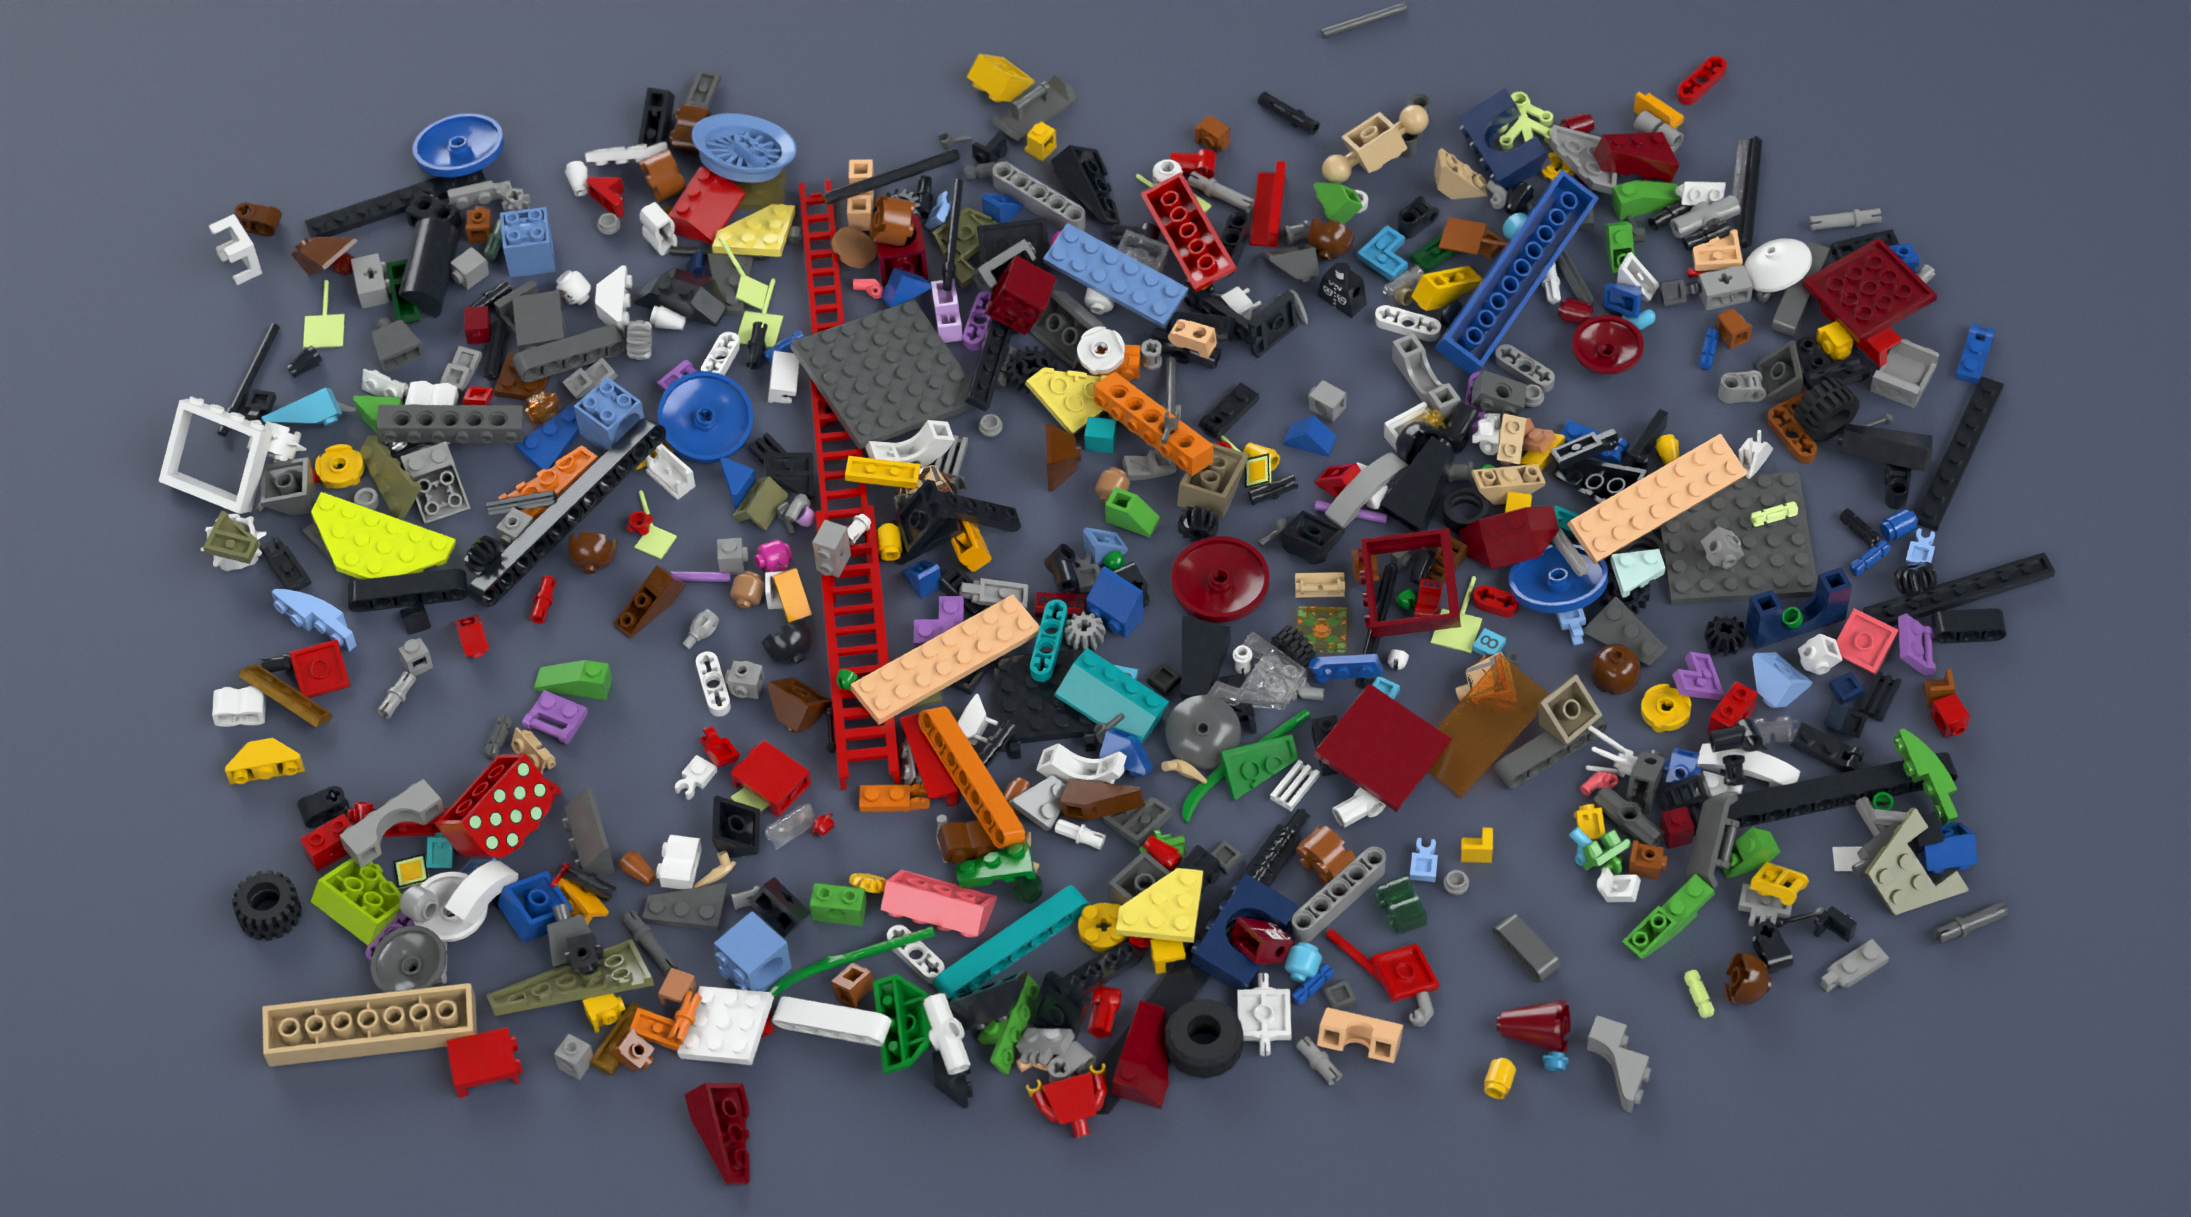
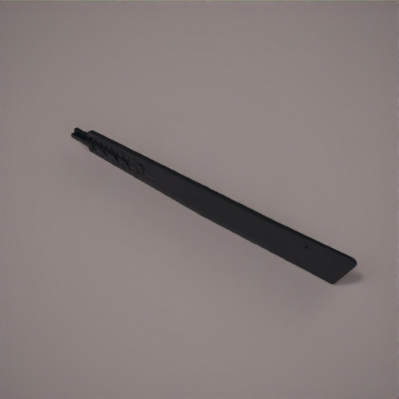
M1303 808L1301 810L1297 809L1285 827L1278 824L1238 877V880L1241 881L1245 874H1248L1270 887L1301 841L1299 832L1310 818V814L1306 813V810ZM1228 891L1223 899L1228 901L1232 894ZM1221 902L1195 935L1194 943L1190 942L1185 949V959L1175 962L1146 1001L1165 1007L1166 1025L1172 1013L1181 1005L1194 1000L1211 977L1210 974L1191 963L1194 954L1190 951L1198 938L1203 940L1206 933L1203 931L1210 919H1217L1219 913L1216 911ZM1236 920L1229 923L1226 927V936L1231 945L1232 942L1229 938ZM1132 1022L1094 1069L1095 1071H1100L1102 1063L1105 1064L1107 1087L1102 1109L1097 1111L1096 1115L1109 1114L1121 1099V1097L1111 1095V1089Z

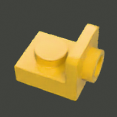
M1594 804L1579 806V811L1573 813L1574 818H1576L1577 827L1591 840H1598L1601 835L1605 834L1602 808H1595Z

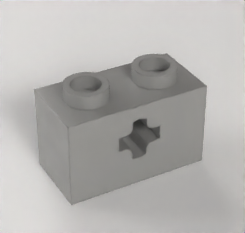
M379 254L351 259L362 309L390 303L388 293H391L389 279H384V276L388 275L385 261L380 262Z
M1744 265L1699 274L1698 283H1701L1702 290L1699 295L1706 311L1751 301L1753 285Z
M824 520L812 542L816 570L824 575H832L839 578L851 556L848 530L846 526Z

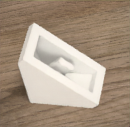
M1632 252L1628 253L1618 269L1617 284L1642 286L1641 300L1648 302L1653 297L1659 283Z

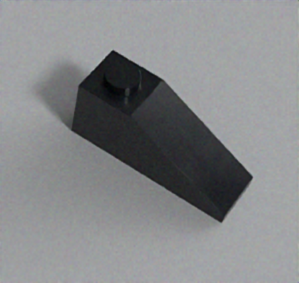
M647 87L638 145L647 144V147L665 141L675 100V95L670 90Z

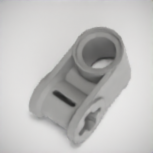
M1754 370L1724 374L1720 381L1718 398L1726 404L1759 402L1766 397V390L1762 388V374Z
M1077 1041L1072 1042L1064 1055L1059 1054L1050 1061L1048 1065V1072L1050 1074L1049 1084L1088 1073L1090 1065H1095L1096 1057Z

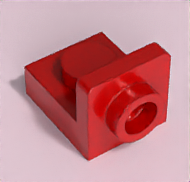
M470 386L462 399L463 405H489L493 398V388Z

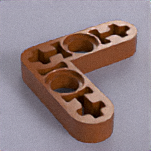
M1808 390L1772 407L1767 417V424L1795 459L1803 464L1812 463L1815 460L1817 445L1795 421V411L1792 409V406L1798 405ZM1793 431L1798 434V437L1789 438L1786 436V433Z

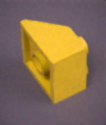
M984 54L978 55L967 75V78L973 82L972 85L975 88L989 93L988 97L997 103L1013 101L1035 82L1034 79L1004 57Z

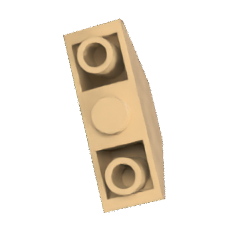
M1442 148L1438 150L1434 171L1437 190L1450 199L1487 196V183L1481 174L1474 172L1467 164L1460 162L1453 154H1449Z
M1538 464L1477 469L1471 472L1479 492L1493 505L1506 504L1508 492L1532 494L1546 484Z

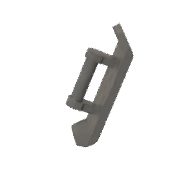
M1054 75L1049 83L1043 81L1039 84V87L1025 97L1012 103V110L1002 117H995L992 123L1013 139L1023 141L1027 138L1028 132L1035 124L1040 122L1047 124L1073 105L1076 100L1074 88L1061 77Z
M1720 793L1704 801L1687 869L1688 880L1696 874L1714 889L1718 886L1714 876L1715 867L1729 870V860L1740 822L1727 818L1730 805L1738 800L1736 793ZM1725 826H1726L1727 828H1726V832H1725V836H1724V841H1723V845H1722L1720 857H1719V859H1717L1718 853H1719V849H1720V845H1721V840H1722L1723 832H1724V828H1725Z

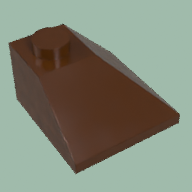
M305 237L295 245L297 249L291 255L309 276L325 270L352 247L357 240L349 237H314L307 240Z
M1046 424L1048 491H1054L1077 471L1076 461H1081V446L1076 447L1075 437L1052 424Z
M795 677L771 681L767 686L777 720L785 724L787 730L794 733L809 730L824 714L825 709L832 704L831 699Z

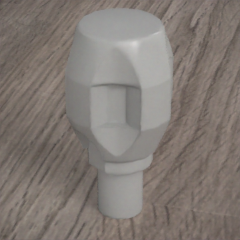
M708 609L700 612L692 621L690 632L688 633L689 636L682 645L690 650L696 642L710 636L717 628L719 618Z

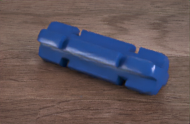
M1707 329L1699 361L1701 369L1710 370L1712 368L1719 338L1718 329Z
M797 330L791 334L792 337L788 336L774 345V349L769 348L764 352L765 359L771 364L774 351L789 353L792 351L790 348L791 342L806 337L801 330Z
M1885 540L1879 541L1875 545L1876 547L1870 548L1859 559L1853 561L1850 564L1849 570L1855 576H1859L1864 572V569L1870 568L1881 557L1887 555L1891 547Z
M1323 964L1315 976L1309 977L1301 984L1302 987L1297 988L1292 993V1000L1297 1005H1302L1308 1000V997H1311L1324 985L1325 981H1328L1333 976L1334 970L1328 964Z

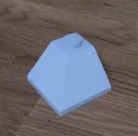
M1776 652L1755 653L1752 657L1757 693L1763 697V702L1772 708L1788 706L1813 683Z

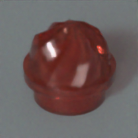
M345 252L332 263L334 271L343 276L352 274L351 259L355 257Z

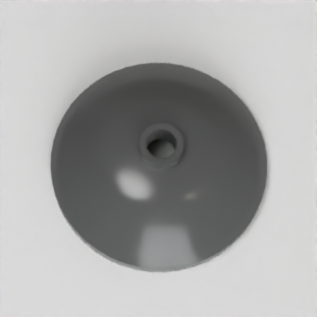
M1209 695L1193 696L1179 703L1171 712L1166 724V741L1176 759L1183 760L1198 770L1214 769L1222 763L1219 754L1221 751L1238 748L1241 738L1240 722L1234 710L1223 700ZM1201 725H1205L1208 730L1206 733H1200L1198 728Z
M413 925L394 930L382 939L373 953L371 974L375 984L384 993L432 988L441 978L446 966L445 946L438 935L426 927ZM414 967H418L415 971L411 972Z

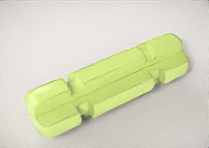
M1792 501L1785 503V506L1781 504L1764 509L1763 512H1753L1750 517L1753 526L1757 527L1764 525V522L1771 523L1785 519V516H1796L1798 514V507Z
M1687 971L1684 979L1687 986H1690L1689 991L1695 1005L1699 1007L1700 1016L1702 1018L1713 1016L1714 1007L1709 1002L1710 998L1703 982L1699 980L1701 977L1698 971Z

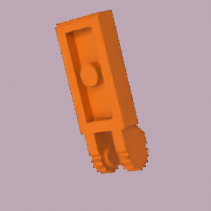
M913 784L912 786L860 785L859 809L861 812H910V810L927 809L930 807V801L925 797H914L911 799V796L927 795L923 784Z

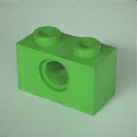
M814 883L810 901L812 921L863 926L867 907L865 889Z

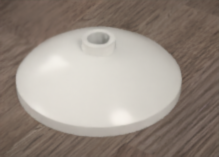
M1788 238L1776 239L1755 249L1745 261L1744 266L1754 290L1775 292L1786 289L1800 281L1811 267L1812 255L1807 245L1801 241Z
M460 872L440 873L432 876L420 885L437 896L439 905L437 914L427 922L419 923L414 920L413 922L415 926L426 927L435 932L442 942L458 941L468 937L482 925L487 915L488 905L476 923L463 921L456 915L448 917L452 912L446 909L445 906L459 885L469 875Z

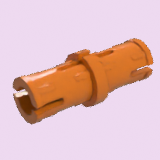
M687 991L681 1009L676 1011V1020L668 1035V1040L675 1043L677 1038L678 1045L684 1043L690 1025H693L695 1022L694 1015L702 1000V996L696 992L694 997H692L693 992Z

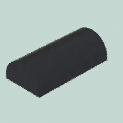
M426 218L416 223L398 295L436 318L442 312L452 272L450 262L455 259L460 234L456 227L447 221L437 218Z

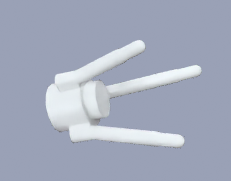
M1590 725L1588 730L1621 753H1618L1616 756L1602 749L1592 747L1593 752L1614 760V767L1617 769L1587 765L1586 770L1614 773L1620 777H1624L1625 774L1630 775L1638 757L1633 756V751L1624 748Z

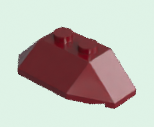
M1554 506L1525 507L1479 519L1459 530L1461 542L1468 546L1467 556L1494 570L1540 558L1554 536L1559 532V526Z

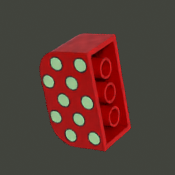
M526 754L498 755L435 825L455 850L464 857H505L519 849L524 844L526 836L540 826L539 822L545 817L551 807V787Z

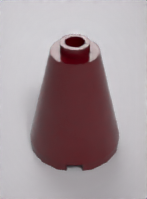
M1557 1000L1504 1010L1502 1015L1497 1017V1031H1501L1502 1037L1565 1053L1569 1040H1564L1567 1032L1570 1033L1571 1029L1570 1007L1566 1005L1567 1000Z

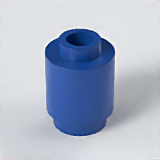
M1904 508L1886 517L1879 525L1880 531L1886 540H1897L1916 530L1918 519L1913 511Z

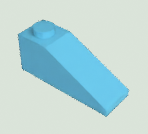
M325 387L263 416L262 419L263 422L324 424V426H328L337 422V417L343 414L332 390Z

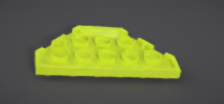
M323 492L320 493L311 511L312 518L320 531L321 538L327 551L330 553L336 570L358 579L423 572V569L434 565L437 567L447 563L456 545V539Z

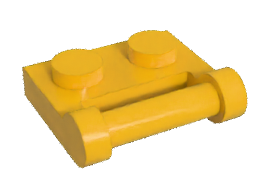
M1766 862L1752 878L1750 889L1756 890L1764 896L1772 895L1778 897L1784 905H1792L1797 898L1798 892L1806 888L1809 880L1803 873ZM1786 881L1792 883L1789 888L1783 886Z

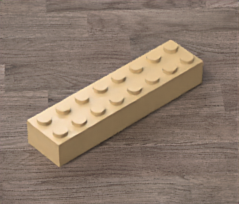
M471 983L262 1006L263 1054L269 1067L447 1047L446 1041L477 1034L476 999Z

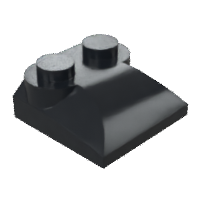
M1302 510L1281 531L1279 539L1286 552L1297 555L1311 564H1320L1326 561L1328 552L1344 535L1345 529Z

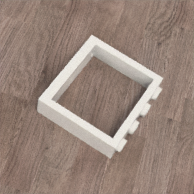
M190 396L189 399L179 400L159 482L238 514L251 512L273 430L264 427L261 424L262 422L244 419L245 416L242 414L225 412L222 406L205 404L202 398L196 399ZM192 413L253 437L238 496L177 472Z

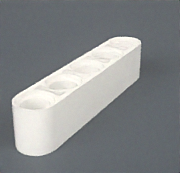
M785 996L780 998L772 1019L774 1025L786 1030L874 1046H883L892 1022L889 1017L876 1012Z

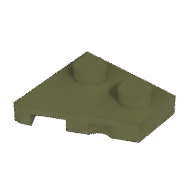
M221 511L203 549L206 554L250 564L259 547V542L251 533L246 532L244 527L238 522L235 523L230 519L225 511Z

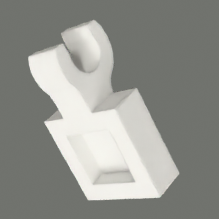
M1703 771L1712 796L1720 793L1742 794V785H1726L1723 782L1724 776ZM1696 788V796L1700 795L1698 788Z

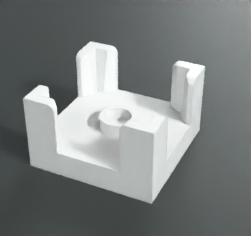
M234 214L209 225L212 234L229 228L232 240L216 247L221 261L229 260L230 263H233L242 258L248 267L247 270L232 276L237 285L262 274L254 244Z

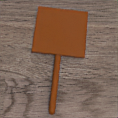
M1448 217L1439 248L1477 255L1481 242L1504 247L1508 242L1483 238L1487 227L1485 223Z

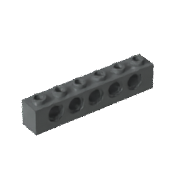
M378 405V442L523 443V406Z

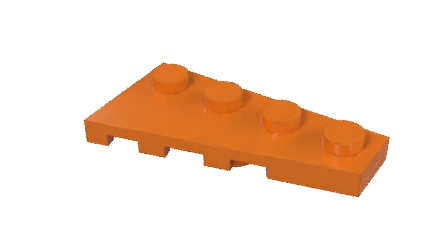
M581 445L555 461L556 465L552 468L542 469L536 473V478L528 483L521 482L515 486V491L508 495L504 493L498 499L550 490L555 491L558 499L599 460L598 456ZM551 505L520 511L533 517V521H535Z

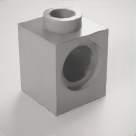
M1324 380L1317 387L1314 386L1309 392V410L1332 423L1346 408V392Z
M568 1034L554 1053L558 1069L580 1080L590 1067L589 1061L593 1057L591 1045Z

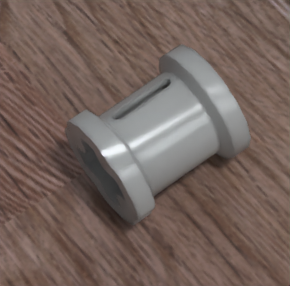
M1149 339L1142 343L1141 353L1143 356L1141 364L1147 370H1157L1162 365V357L1160 355L1162 345L1157 340Z

